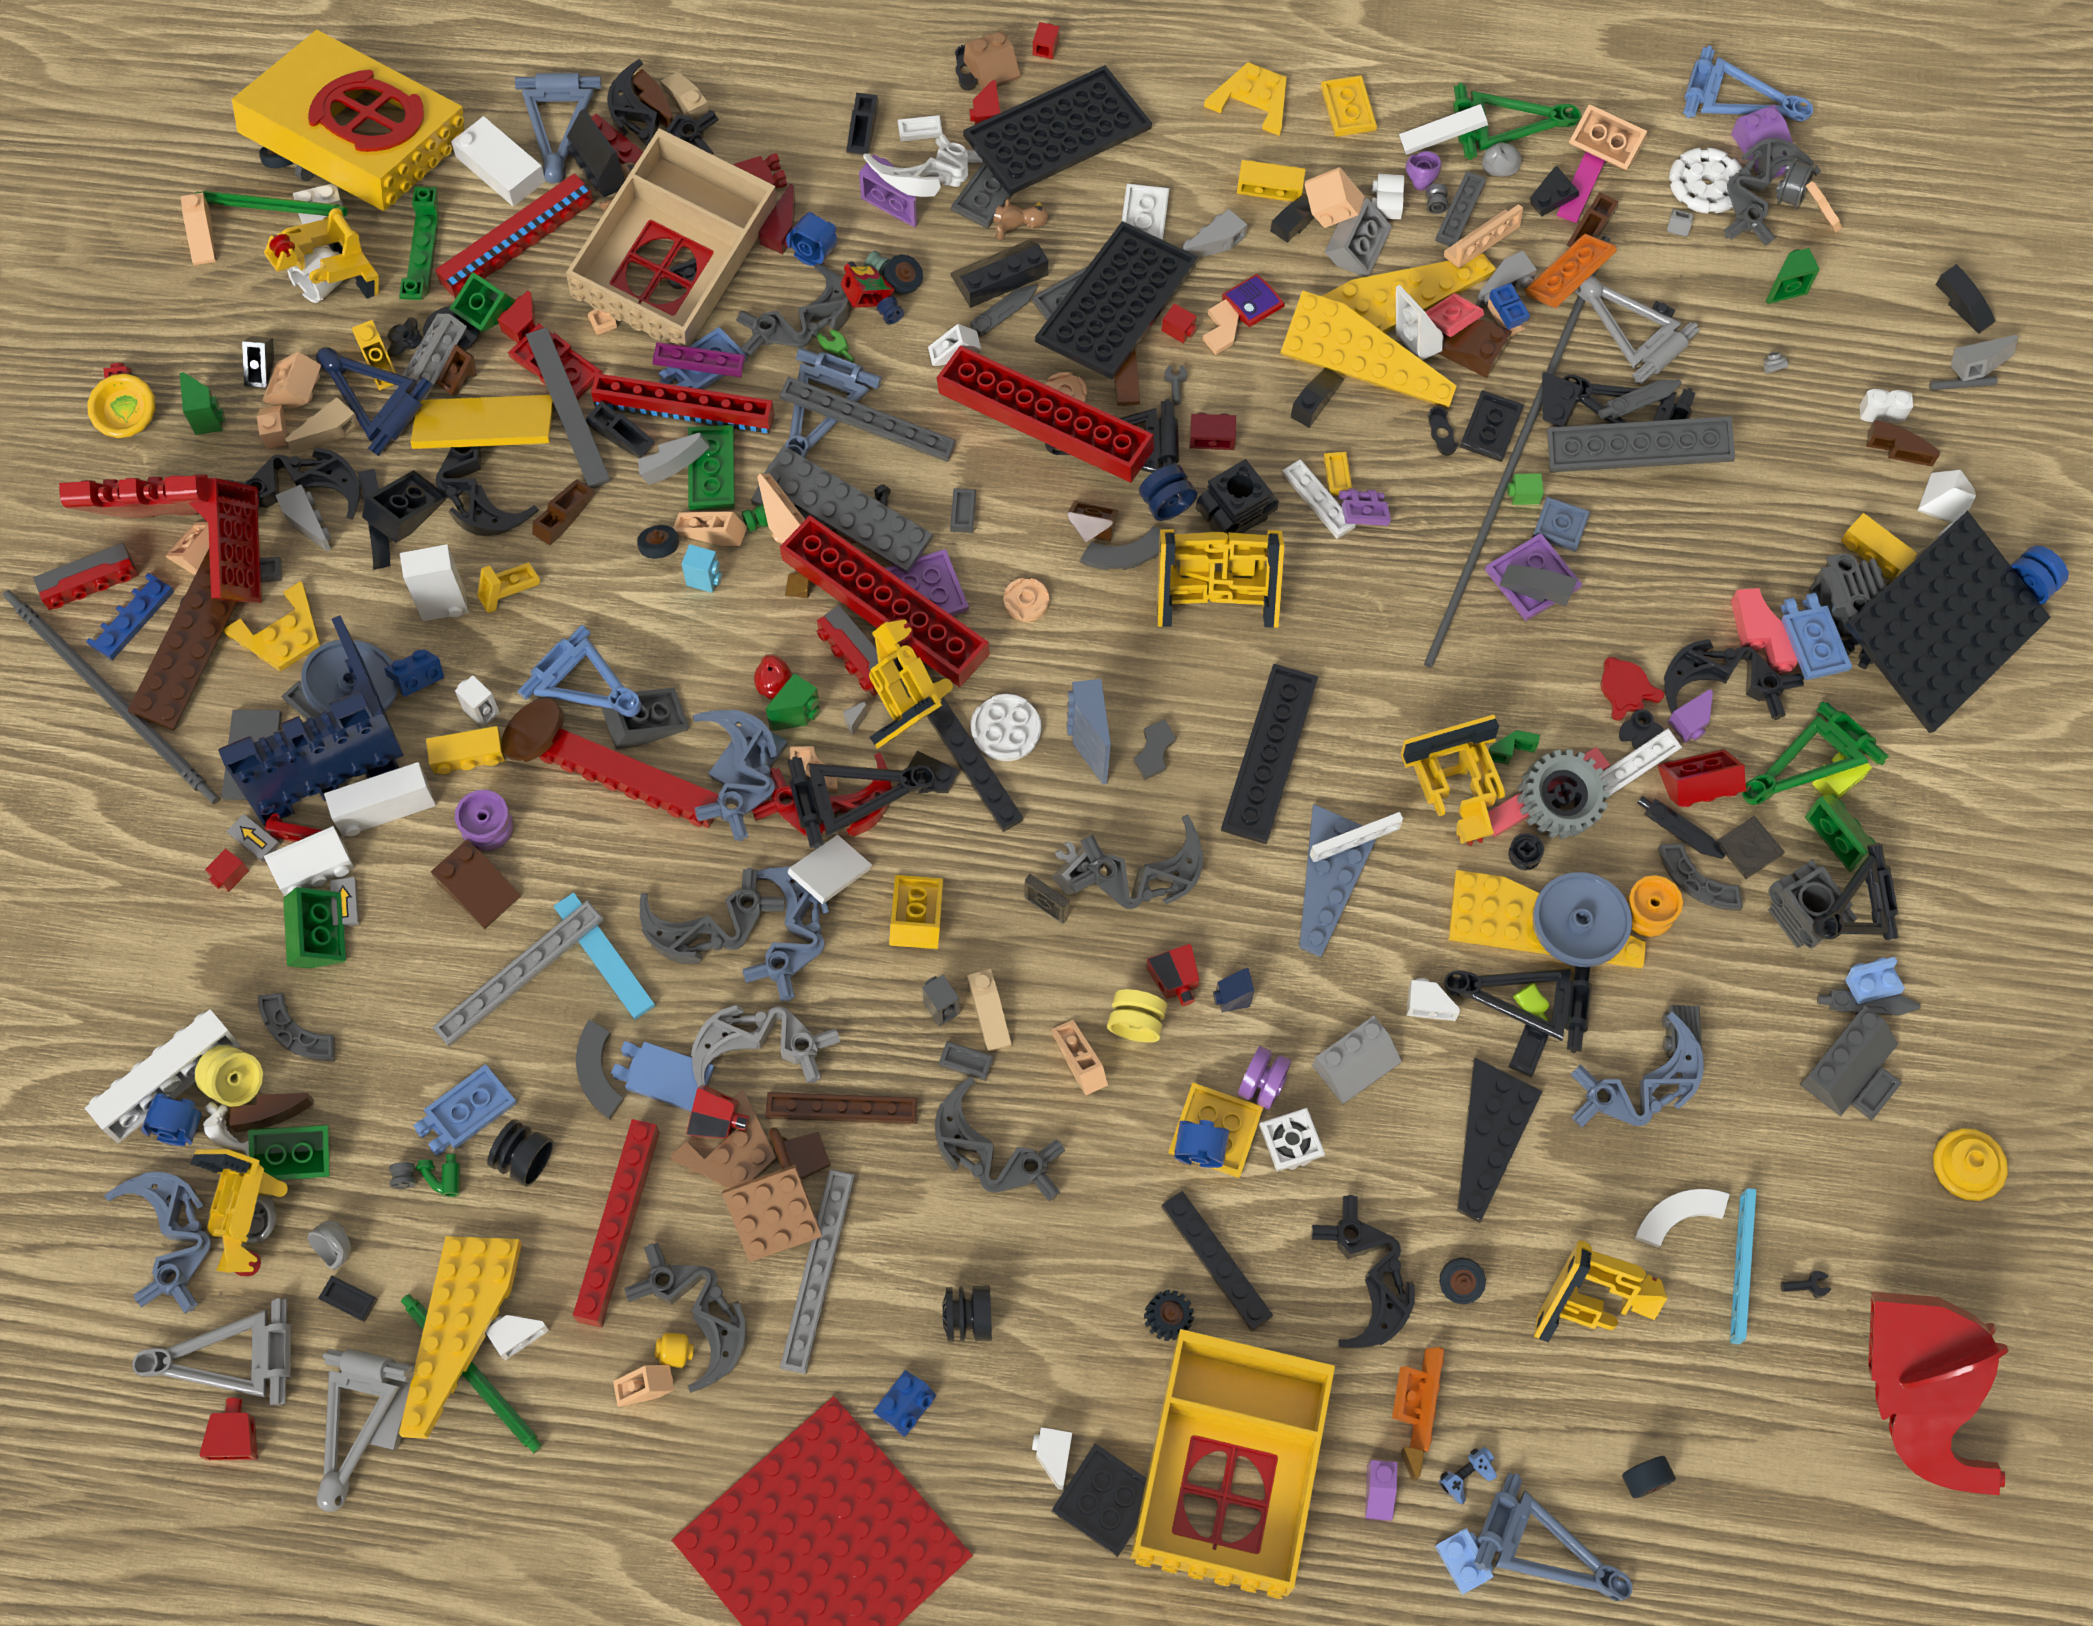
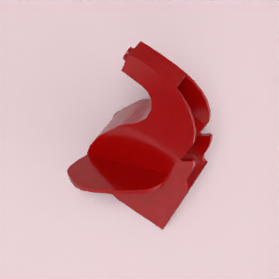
M1871 1291L1868 1371L1871 1380L1876 1382L1875 1397L1881 1418L1886 1420L1890 1417L1889 1430L1897 1454L1910 1470L1933 1484L1952 1490L2000 1496V1487H2005V1471H2001L1998 1462L1966 1459L1958 1456L1951 1449L1952 1436L1961 1425L1970 1420L1978 1411L1997 1375L1999 1358L2009 1352L2007 1345L1994 1341L1992 1336L1996 1331L1995 1324H1985L1972 1313L1939 1297Z

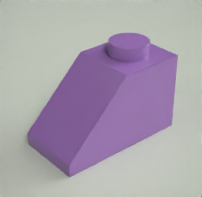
M1711 689L1675 710L1668 720V723L1685 743L1691 739L1696 741L1706 733L1705 728L1710 721L1713 696Z
M1370 1460L1367 1464L1365 1519L1392 1521L1397 1490V1462Z

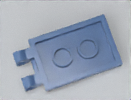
M720 327L689 346L745 355L744 351ZM672 367L663 369L658 373L661 377L660 383L671 384L676 379L678 382L677 386L702 390L725 376Z
M1816 593L1806 595L1807 599L1802 601L1806 610L1798 611L1794 598L1785 599V604L1781 605V610L1784 614L1781 620L1805 680L1850 671L1852 668L1851 662L1828 606H1820Z
M624 1041L621 1048L622 1055L633 1058L629 1069L615 1064L611 1072L613 1078L627 1082L626 1090L691 1112L698 1088L694 1077L692 1058L644 1042L642 1048H639L632 1043ZM709 1064L706 1068L705 1086H708L714 1071V1065Z
M485 1064L426 1107L424 1112L427 1116L413 1126L421 1138L429 1134L432 1128L439 1137L428 1144L431 1147V1151L437 1157L450 1144L454 1149L458 1148L517 1103Z

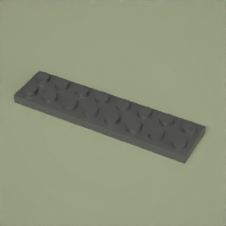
M1732 416L1547 428L1550 472L1734 462L1735 460Z
M785 446L781 448L764 472L765 474H771L795 507L907 574L934 537L931 532Z

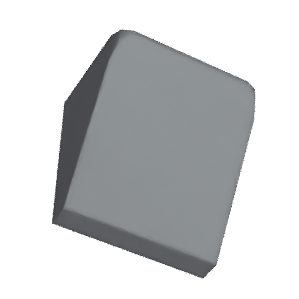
M1672 209L1667 231L1688 236L1693 214Z
M865 702L859 703L843 712L844 722L852 735L867 716Z

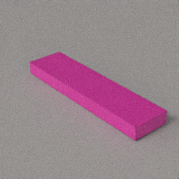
M1585 152L1571 182L1578 189L1579 197L1562 205L1558 210L1557 216L1574 223L1578 222L1605 160Z

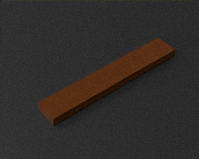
M767 1092L766 1119L916 1124L918 1099L917 1097Z

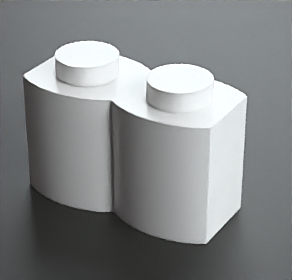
M1378 174L1377 180H1373L1372 193L1376 194V198H1372V204L1385 219L1401 220L1404 175Z
M1882 389L1869 390L1859 405L1860 419L1867 422H1874V420H1884L1889 423L1904 422L1913 408L1912 393L1904 390L1891 392Z

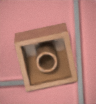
M1003 30L965 43L963 61L974 78L978 79L977 82L982 90L992 80H996V85L998 86L1020 78L1013 45Z

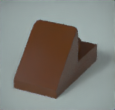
M455 344L435 383L451 395H457L466 376L476 377L477 375L474 356Z

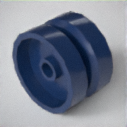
M1172 464L1156 470L1139 487V494L1144 502L1149 505L1148 509L1158 521L1169 520L1180 515L1197 499L1198 493L1193 484L1187 481L1188 476L1180 465Z

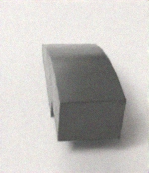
M1508 565L1499 586L1542 603L1545 598L1566 607L1578 579L1545 569Z

